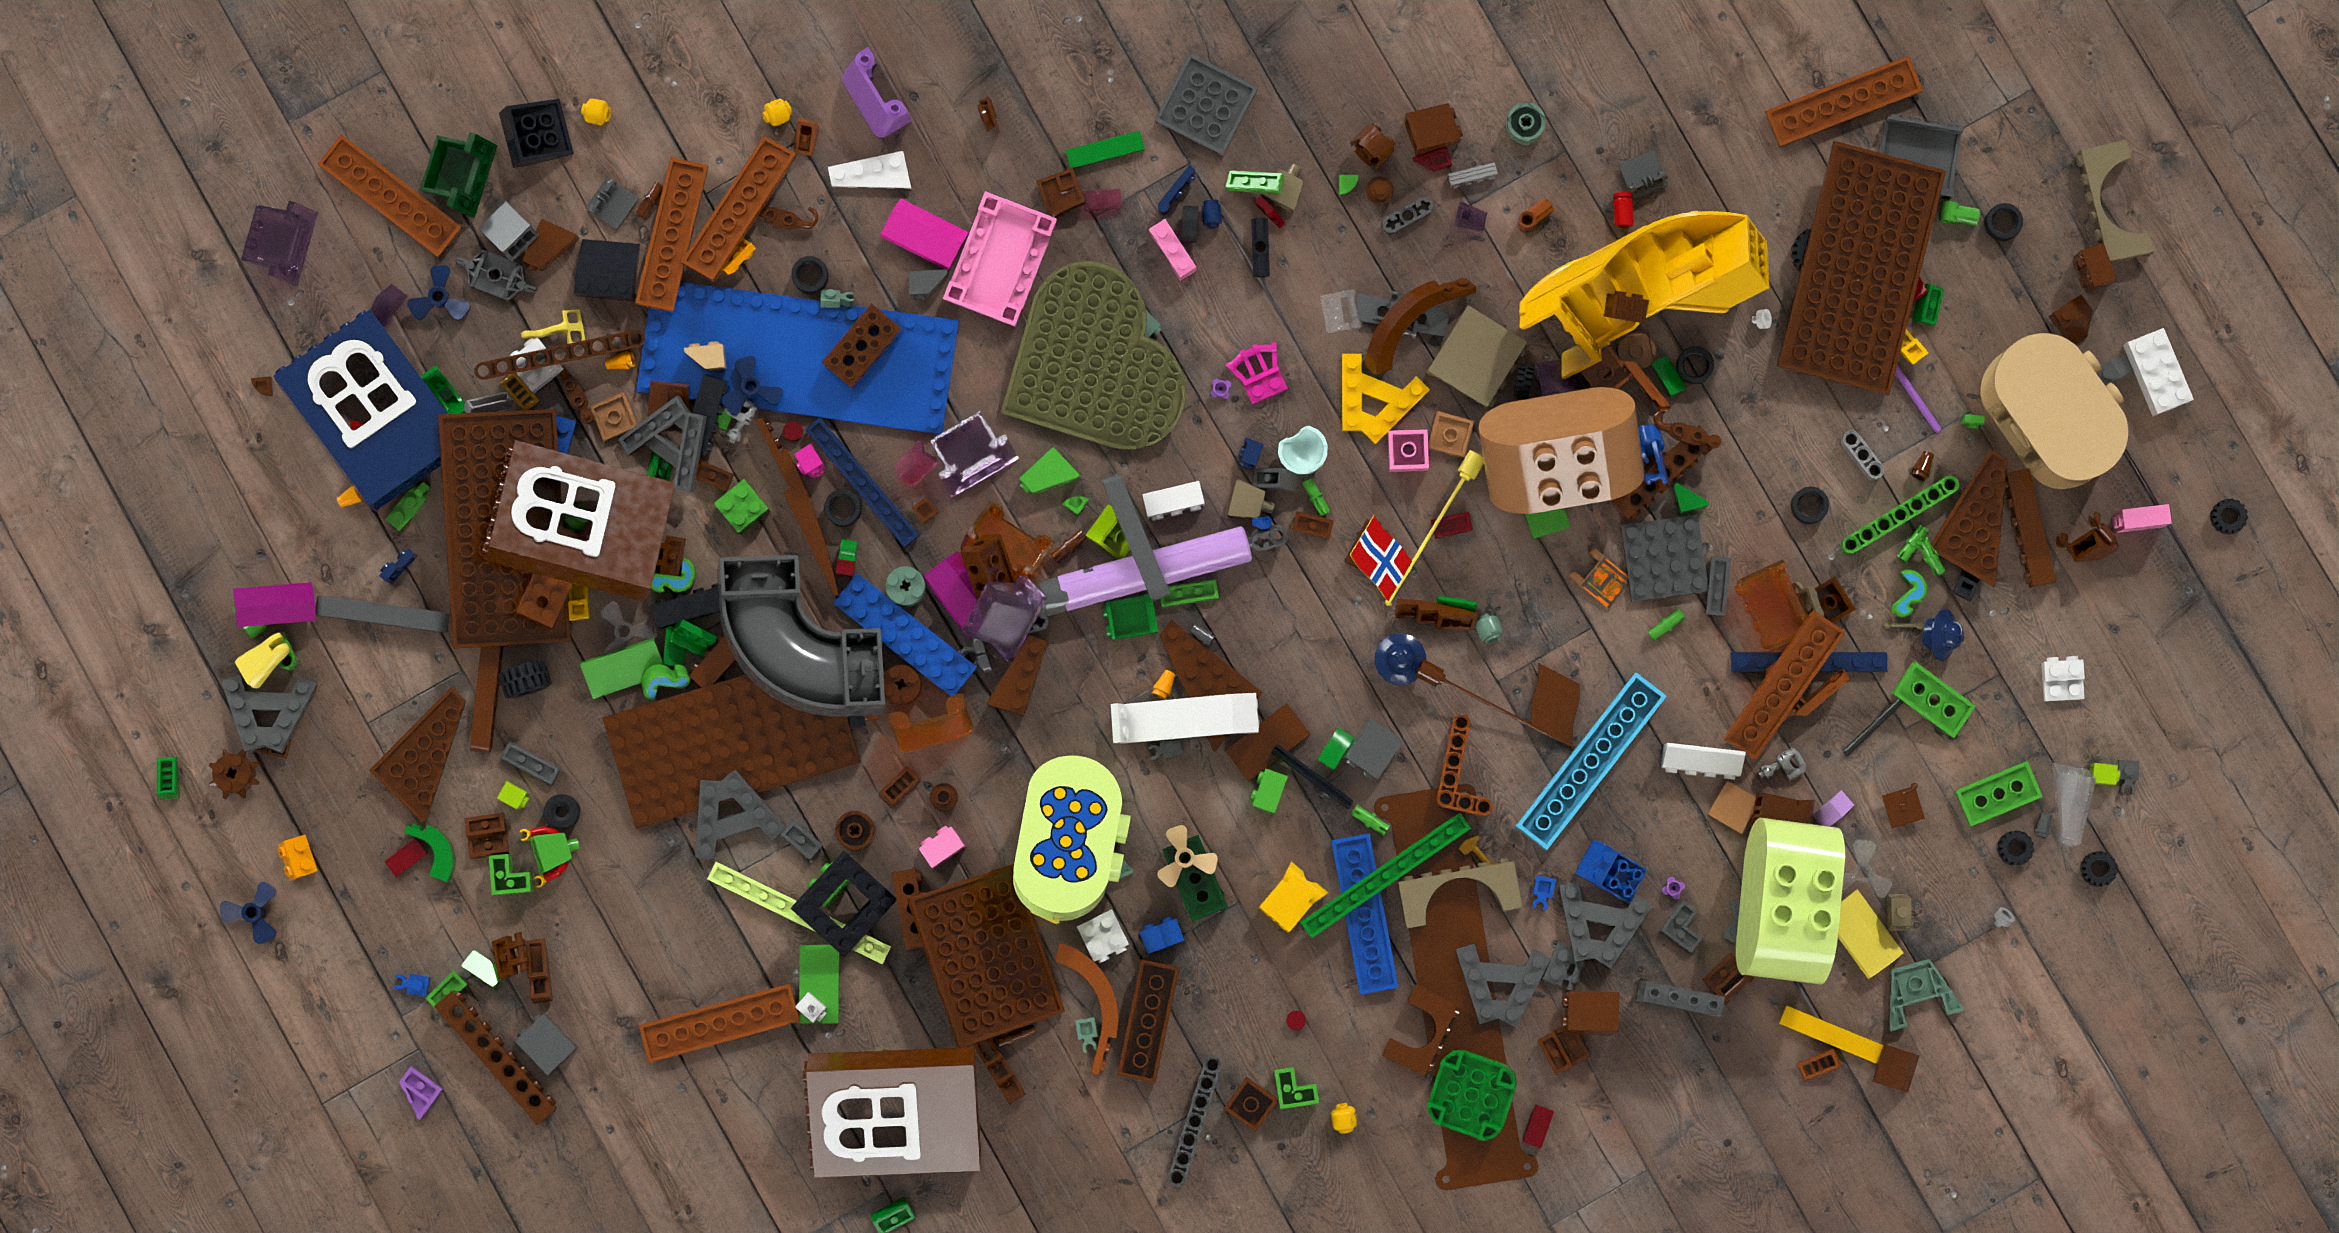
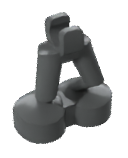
M982 635L973 638V647L966 646L957 651L964 657L967 654H976L977 660L973 664L977 668L980 667L984 674L993 671Z

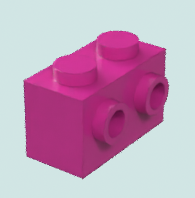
M811 444L794 454L799 461L796 465L803 476L807 474L809 478H817L824 473L823 470L826 467Z

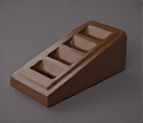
M907 766L879 792L878 796L892 809L920 782V779ZM905 774L912 780L911 784L903 777ZM900 780L907 788L904 789L898 781ZM893 786L901 792L899 795L894 791ZM887 792H889L895 799L892 800L890 796L887 794Z

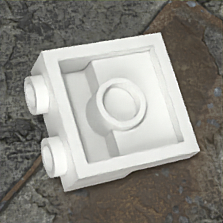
M530 338L525 342V347L521 351L516 350L510 356L546 349V347L538 338ZM539 353L536 355L535 360L538 364H543L546 357L544 354ZM523 357L518 358L516 361V365L519 368H524L527 364L526 359ZM560 364L519 372L517 375L533 393H536L558 375L563 368Z
M2078 656L2066 657L2065 661H2059V657L2047 658V662L2041 663L2044 702L2084 699L2083 679H2085L2083 660H2078Z
M1112 909L1077 926L1094 962L1098 960L1099 963L1110 959L1109 954L1116 952L1118 955L1127 950L1126 946L1129 943Z

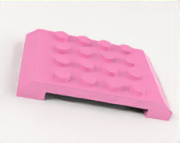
M985 192L943 300L1016 327L1054 232L1057 219Z

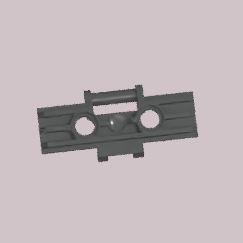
M1395 291L1392 292L1391 299L1359 294L1354 320L1379 325L1383 317L1377 314L1378 308L1386 307L1389 311L1403 296H1399L1398 292ZM1433 307L1422 313L1426 317V322L1418 324V321L1415 319L1412 322L1414 325L1413 329L1407 328L1403 335L1412 336L1411 338L1415 339L1416 333L1419 332L1445 337L1450 311Z

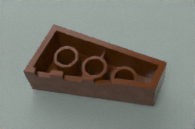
M1028 636L987 701V705L1016 715L1025 716L1048 641Z

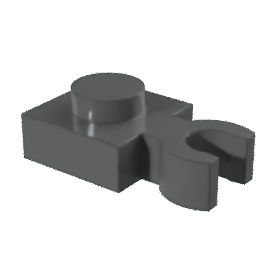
M1180 739L1159 740L1161 746L1150 745L1147 747L1148 750L1155 749L1157 751L1155 756L1150 757L1151 760L1158 759L1161 754H1164L1165 759L1184 753Z
M2118 760L2120 780H2123L2119 788L2120 793H2125V787L2129 786L2131 789L2130 793L2135 794L2136 787L2133 784V780H2139V761Z

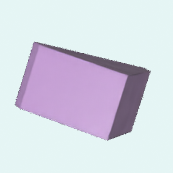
M1841 790L1818 809L1812 817L1819 825L1830 827L1842 818L1854 804Z

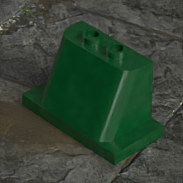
M469 133L467 141L437 135L420 190L448 199L446 206L468 217L475 218L498 145L475 133Z

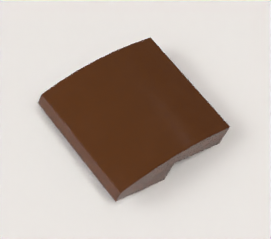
M503 812L465 818L466 837L468 838L469 857L471 860L493 855L510 854Z
M1560 1027L1537 1040L1555 1075L1591 1056L1580 1034L1564 1033V1027Z

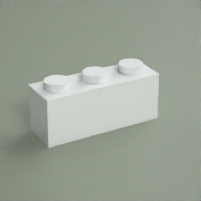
M1199 481L1142 494L1148 519L1152 518L1153 521L1163 519V515L1171 514V516L1183 514L1182 511L1190 509V512L1201 510V506H1204Z

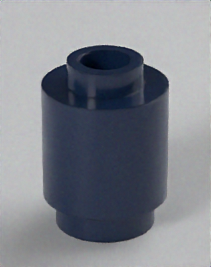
M1215 199L1203 201V225L1207 226L1208 229L1218 228L1219 224H1222L1221 205Z

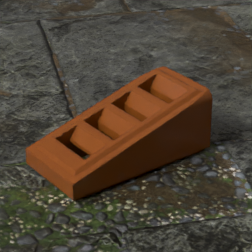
M1835 1047L1800 1061L1797 1065L1804 1081L1840 1068L1842 1063ZM1828 1055H1831L1834 1064L1831 1065ZM1820 1058L1824 1059L1826 1068H1823ZM1813 1061H1816L1819 1071H1816L1812 1063ZM1805 1064L1809 1065L1812 1074H1808Z

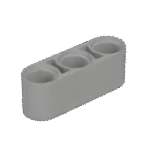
M1853 430L1843 434L1840 444L1868 480L1875 481L1879 479L1884 473V467L1862 437ZM1850 435L1855 439L1854 445H1849L1846 442V436ZM1858 451L1866 453V460L1858 458ZM1871 466L1878 469L1877 476L1870 473L1869 469Z

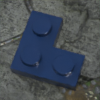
M410 549L407 551L403 550L398 555L396 563L392 561L390 564L386 563L380 571L382 573L379 576L384 581L393 584L418 555Z

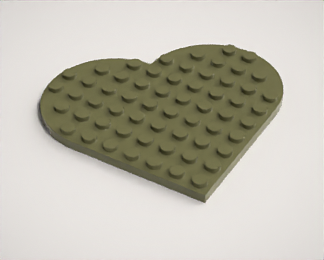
M1080 261L1056 270L1038 289L1032 302L1001 413L1113 448L1133 450L1153 445L1173 430L1184 410L1186 382L1183 371L1173 354L1159 342L1145 336L1147 327L1146 307L1143 297L1133 281L1126 274L1108 264L1095 261Z

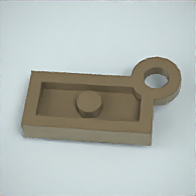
M1799 582L1792 583L1791 592L1795 597L1799 598L1805 618L1807 619L1812 610L1824 617L1814 585L1803 588Z

